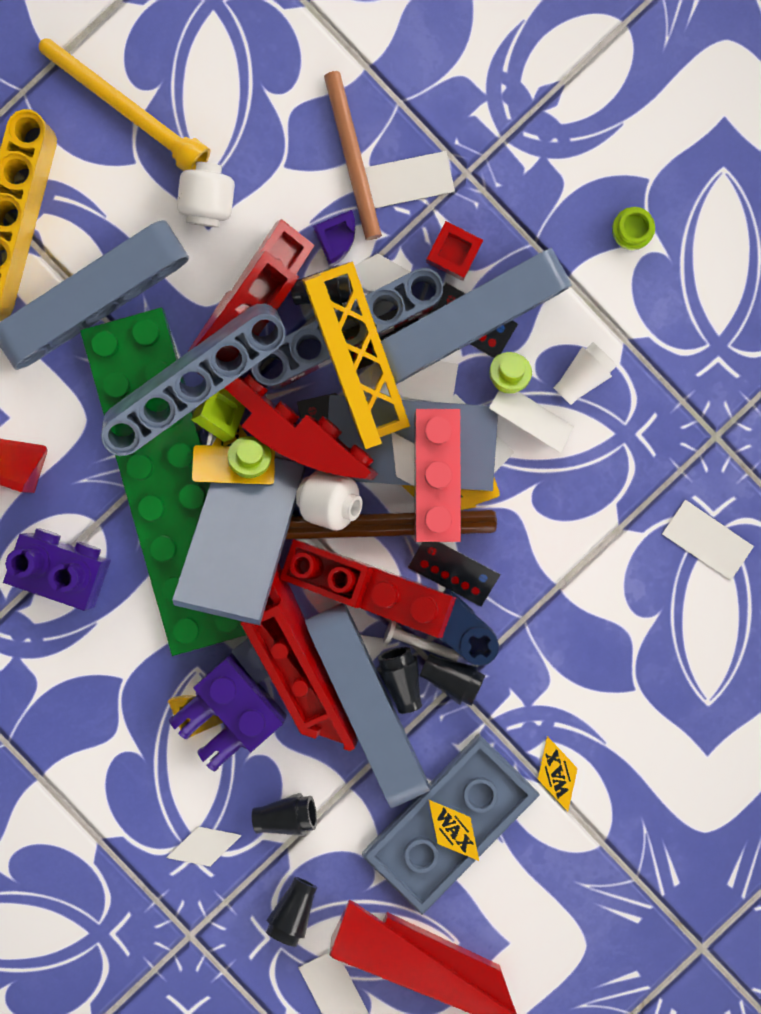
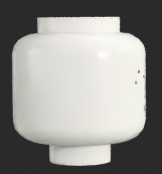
M196 162V170L190 169L181 173L177 210L186 216V223L219 228L220 221L230 218L235 184L231 177L221 174V165Z
M318 470L302 480L296 493V504L303 519L333 531L344 529L351 521L358 518L362 510L363 502L361 496H359V488L350 477Z

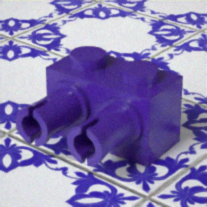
M36 528L35 533L19 534L14 550L6 558L5 565L7 571L3 583L83 611L95 607L111 562L110 559L99 556L101 553L100 548L82 542H76L75 547L59 542L61 535L41 528Z
M230 653L193 687L197 696L174 716H171L169 722L175 730L186 719H190L178 732L182 738L187 740L191 737L192 733L213 715L218 716L222 720L225 728L204 747L197 750L203 762L215 751H218L206 765L215 772L241 747L247 749L250 753L254 751L283 725L287 714L260 684L255 683L233 653Z

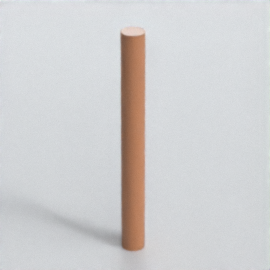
M332 71L325 74L324 79L365 239L374 240L380 238L382 234L341 74L339 71Z

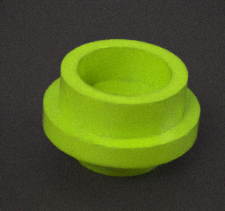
M629 207L622 210L614 219L612 234L617 244L622 248L639 250L652 240L655 234V222L651 214L645 209Z
M504 352L493 359L489 375L494 386L499 391L511 394L527 387L532 377V367L524 356L515 352Z
M253 436L241 437L231 444L228 450V463L230 468L239 476L255 478L262 475L269 468L271 451L268 446Z

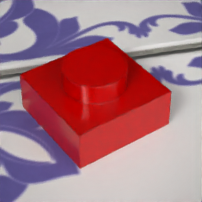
M445 221L426 259V263L464 281L483 243V239Z

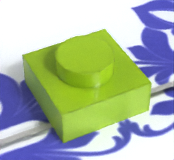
M223 388L196 407L191 420L223 442H226L235 437L246 407Z

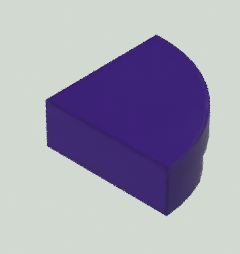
M352 210L313 226L329 267H333L343 260L353 245L356 229Z

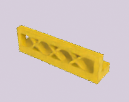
M350 261L302 279L360 440L365 449L382 444L380 437L410 427V423L354 263ZM347 274L353 291L346 306L343 307L331 301L324 282ZM355 299L361 315L351 311ZM334 308L339 311H342L339 321L337 319ZM348 315L363 321L367 333L360 348L347 343L341 329ZM370 341L376 356L366 352ZM349 350L357 353L354 361H352ZM363 356L379 364L381 374L374 389L360 383L356 370ZM384 382L390 396L380 392ZM364 391L371 394L368 402L366 400ZM377 397L393 404L397 420L376 427L371 409Z

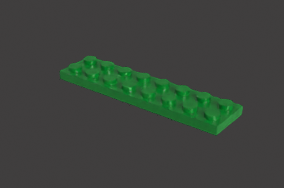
M162 307L80 330L104 416L111 407L178 360L166 313ZM182 376L180 380L184 385H186L184 377ZM152 398L145 403L148 409L155 412H161L169 406L168 402L162 398ZM193 410L137 451L125 456L115 455L172 656L247 635L240 623L241 621L175 606L172 601L211 482H195L192 480L193 448L195 445H202L197 423L191 420ZM124 423L111 427V431L121 437L128 436L134 431L132 427Z

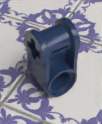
M446 588L443 592L456 597L443 637L438 639L448 644L473 665L483 666L489 664L495 659L499 650L496 634L491 627L475 615V612L463 600ZM473 635L478 639L483 637V635L488 636L486 644L489 649L486 652L480 649L474 653L471 652L472 645L469 638Z

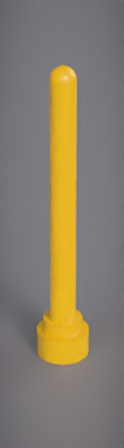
M44 38L39 42L38 48L41 54L170 150L172 158L176 160V166L182 171L196 170V162L208 161L211 150L197 138L189 139L188 137L181 138L51 39Z

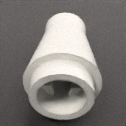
M592 342L586 349L584 347L580 349L561 380L553 388L572 405L577 399L611 378L610 372L617 365L598 345Z

